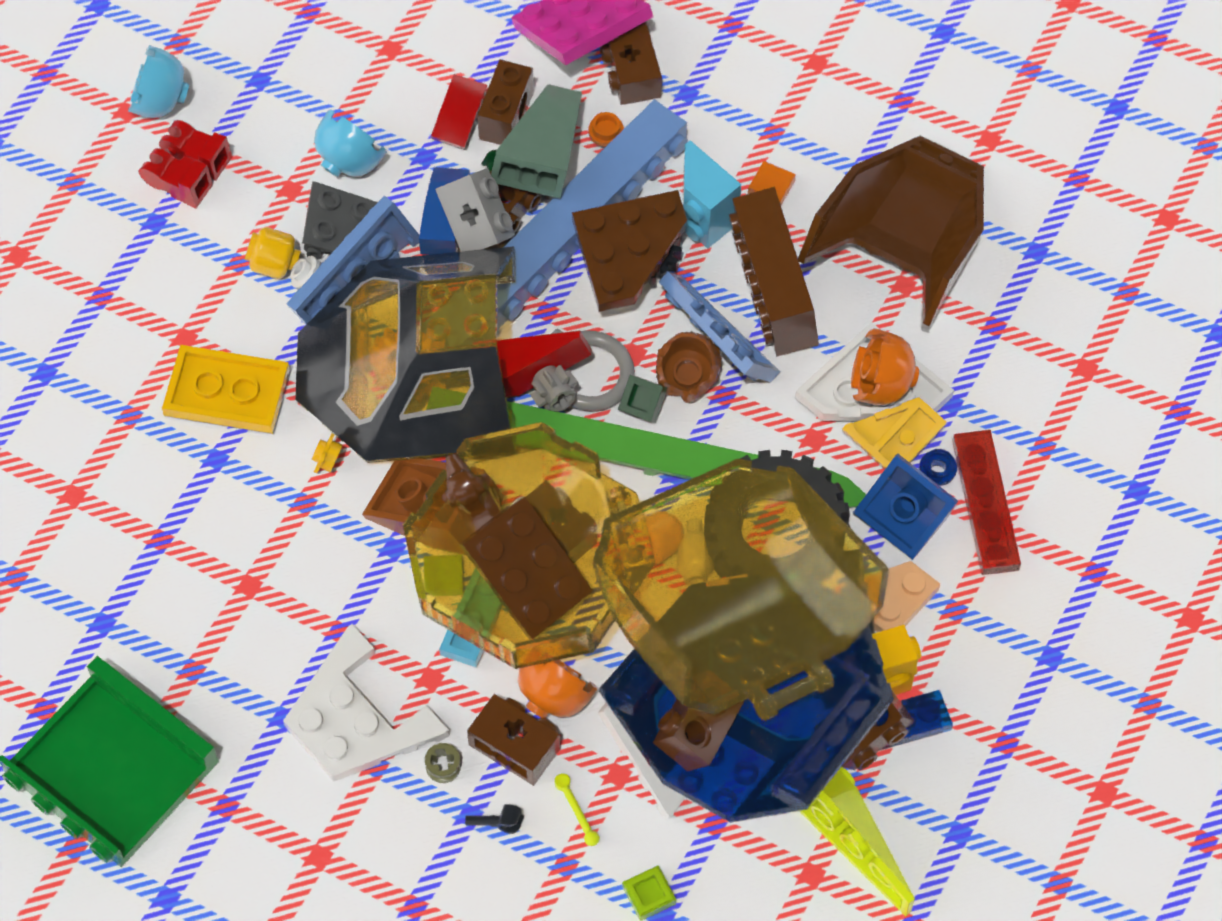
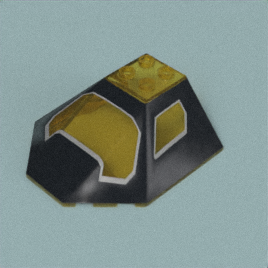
M514 246L370 261L298 332L295 395L297 403L313 414L329 431L335 434L342 442L344 441L367 463L442 457L450 454L464 455L515 450V415L512 410H508L497 347V284L515 282Z

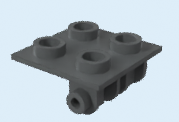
M312 181L302 239L307 257L314 256L319 259L325 251L332 253L378 202Z

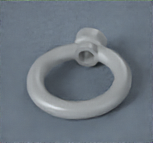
M555 329L551 334L562 333V331ZM581 331L589 345L601 347L614 356L619 365L620 375L614 388L605 394L585 396L577 393L571 407L584 411L604 410L621 401L629 375H634L633 361L625 346L614 337L598 331Z

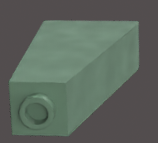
M550 84L544 88L496 151L491 176L497 184L561 198L582 92Z

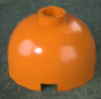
M873 328L865 336L871 339L867 348L859 346L852 368L851 387L858 389V394L853 395L855 400L884 406L895 403L907 393L909 388H913L916 385L919 377V367L916 366L914 353L907 341L893 333Z
M533 645L525 656L518 673L519 689L529 700L525 707L543 719H546L548 714L565 718L580 712L589 703L598 687L591 681L587 684L581 680L580 673L550 653L544 651L542 656L539 657L541 652L537 646Z

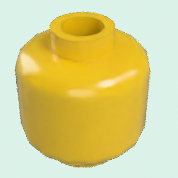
M263 227L259 233H252L244 260L250 261L251 271L275 279H282L286 275L287 270H292L298 261L301 250L294 249L295 238L293 235L269 227Z

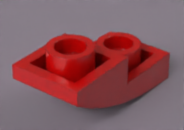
M454 74L435 122L431 139L465 150L487 85Z

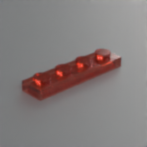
M991 429L953 434L952 443L981 575L1019 571L1021 561Z

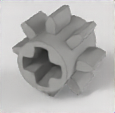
M561 365L557 368L555 366L542 368L536 373L531 383L536 390L530 396L538 407L544 406L547 410L563 411L572 405L577 395L573 387L578 384V381L570 370L565 371Z

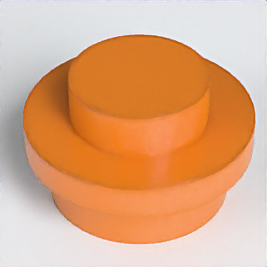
M602 112L591 120L588 134L595 144L606 147L624 129V126L615 114Z

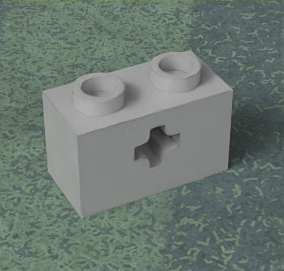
M488 168L435 189L461 252L482 250L515 236L512 228V219L504 209L498 194L497 182L491 176Z

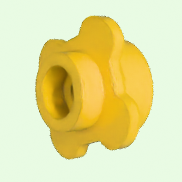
M331 433L327 442L320 439L311 460L317 462L314 473H318L320 468L331 472L342 448V444L333 441L335 434Z

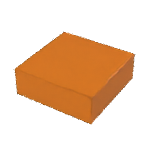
M763 161L748 187V194L775 187L780 205H782L795 182L796 174Z

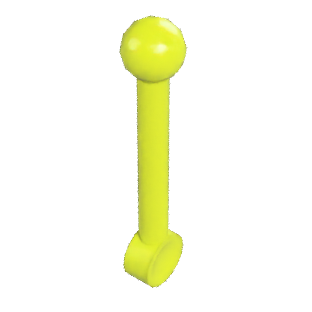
M563 773L558 774L554 780L556 789L563 791L585 833V843L588 846H596L600 840L599 834L591 829L570 789V777Z

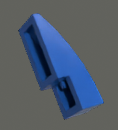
M434 167L419 234L420 254L433 255L457 252L458 243L435 189L470 175L469 170Z

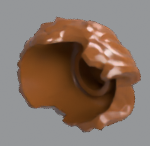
M693 331L676 334L658 350L657 366L655 368L658 384L668 387L666 395L681 396L682 400L686 403L694 402L705 394L719 379L722 361L720 348L713 344L712 340L707 338V336Z

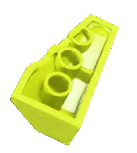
M841 767L808 810L799 812L906 917L912 911L915 898L860 792L855 786L854 778L845 768ZM810 768L801 771L796 776L795 784L803 778Z

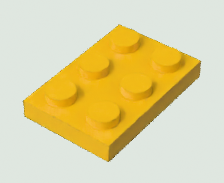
M180 345L162 406L163 415L273 434L290 372L289 362Z

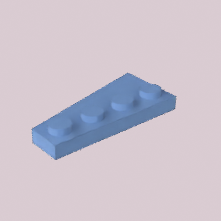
M383 196L351 233L344 238L332 254L321 263L304 285L295 292L286 305L306 325L370 261L400 258L398 252L408 244L413 247L419 243L418 232L395 203L386 196ZM369 282L364 283L360 288H363Z
M667 271L661 278L659 283L667 291L665 297L679 309L683 308L690 316L689 320L699 330L706 333L713 340L714 344L720 348V351L744 375L753 381L760 379L772 382L781 372L683 276Z

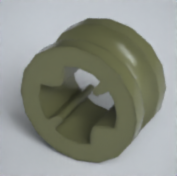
M439 743L428 749L425 755L427 775L437 783H448L457 778L461 770V762L456 748L447 743ZM446 756L448 762H454L453 765L448 763V769L441 771L438 765H432V763H438L437 757Z

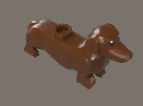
M456 454L448 455L446 457L447 490L442 495V500L451 507L458 506L465 526L471 535L501 512L502 504L495 488H490L489 486L490 476L488 474L475 475L461 457Z

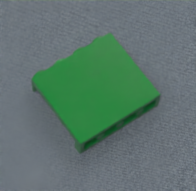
M96 656L87 666L90 677L11 760L1 755L0 764L4 770L2 778L9 786L17 792L24 788L33 796L30 800L41 812L47 816L51 812L62 819L60 825L68 834L75 839L82 835L91 843L89 846L90 850L100 860L108 863L111 859L122 868L219 761L215 748L103 659Z

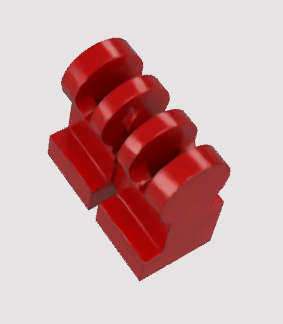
M175 120L168 129L169 135H164L159 141L160 148L153 149L149 155L151 162H144L138 173L151 187L170 193L171 197L197 209L213 186L212 180L216 181L232 159V154L226 136L216 132L211 136L196 130L184 121Z

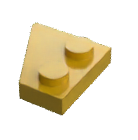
M917 397L895 408L882 410L874 413L873 416L854 423L850 422L842 428V431L880 466L886 469L896 454L901 455L911 463L947 425V422L920 397Z

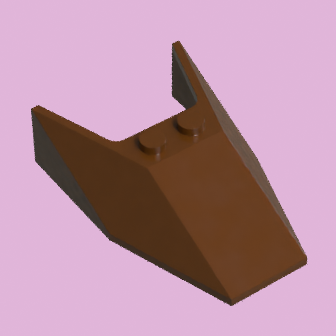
M921 135L853 165L816 212L798 256V261L804 264L848 243L859 245L870 254L881 256L897 264L902 270L913 272L922 278L923 324L930 326L984 230V166Z

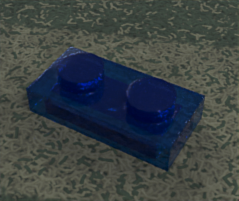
M940 689L900 700L915 722L906 728L908 734L894 745L887 744L881 750L952 730L953 723ZM888 709L877 720L879 726L886 723L889 716Z

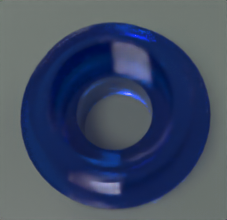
M934 449L927 452L921 458L919 470L936 484L943 486L955 478L957 463L948 451ZM940 466L944 469V472H936L931 468Z

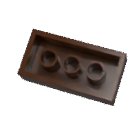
M775 187L732 198L735 213L728 214L733 231L732 237L737 254L740 253L741 265L746 283L750 285L751 298L756 315L759 314L760 327L765 344H773L776 357L819 345L814 307Z

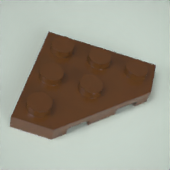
M678 190L572 212L573 226L598 311L601 312L635 304L642 294L643 287L650 277L656 274L668 256L669 249L686 230L687 217Z

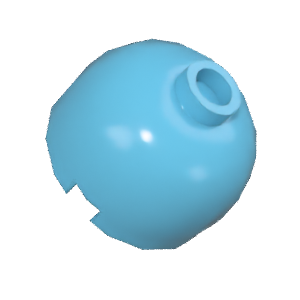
M148 45L145 53L147 55L145 64H141L130 99L132 103L128 108V112L150 118L163 117L173 110L177 102L184 104L190 84L183 82L184 68L173 54Z
M328 110L320 121L314 137L315 149L324 159L321 166L337 178L341 173L357 177L371 172L380 163L387 150L383 146L379 151L374 149L373 143L375 139L343 116L338 122L332 119L335 112Z

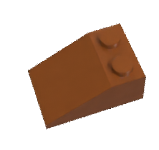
M417 457L396 458L362 515L367 520L439 552L467 557L459 544L468 538L470 534L458 506L451 507L442 500V495L447 490L446 462ZM468 466L475 475L487 474L484 469ZM490 478L489 486L490 488H495L502 502L504 495Z

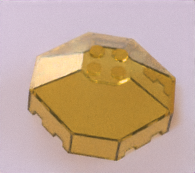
M543 422L465 438L456 451L457 455L461 457L475 475L488 474L490 476L489 486L490 488H495L502 504V510L518 497L525 496L593 592L537 637L528 639L459 546L470 534L458 506L451 507L442 500V495L447 490V473L443 469L425 493L426 500L416 514L411 512L403 524L422 615L514 669L594 652L654 565L637 492L601 473L597 452L577 441H574L573 444L556 435L554 428Z

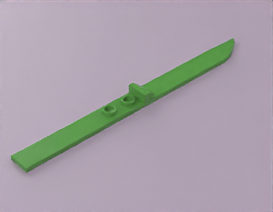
M433 385L427 410L461 405L467 392ZM506 401L512 441L644 469V474L649 476L663 473L713 484L720 481V473L728 466L732 469L737 467L738 459L746 455L751 460L758 458V455ZM828 470L832 473V483H839L842 487L844 502L848 503L849 508H856L866 494L848 477ZM774 497V498H779V499H783V500H788V499H785V498Z

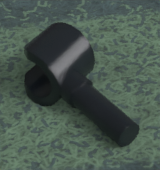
M505 804L500 816L466 815L465 825L497 827L505 833L514 834L520 829L524 815L521 814V808L518 806Z

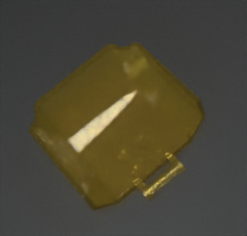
M738 458L605 518L598 549L596 548L593 558V568L598 584L619 628L634 649L682 705L715 715L749 699L753 703L757 715L764 721L776 716L778 709L816 690L824 692L834 686L833 676L822 661L847 650L883 608L889 569L882 560L793 468L778 466L776 472L752 468V461ZM802 671L809 675L771 695L766 691V689Z

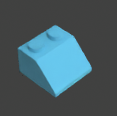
M691 140L685 144L683 208L687 217L685 233L690 239L699 241L709 249L732 229L728 214L735 213L732 198L741 196L742 184Z

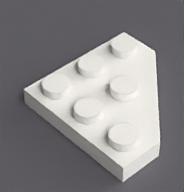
M871 322L796 390L795 398L822 421H860L873 416L874 413L888 408H895L917 397H920L937 412L953 397L954 389L915 358L916 366L919 367L917 383L913 388H909L901 399L884 406L855 400L853 395L858 394V389L851 387L852 368L859 346L867 348L871 340L865 337L866 334L873 328L879 329Z

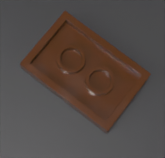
M525 496L518 497L459 544L528 639L533 640L593 592Z

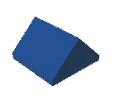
M896 454L853 513L913 560L947 520L958 500L901 455Z

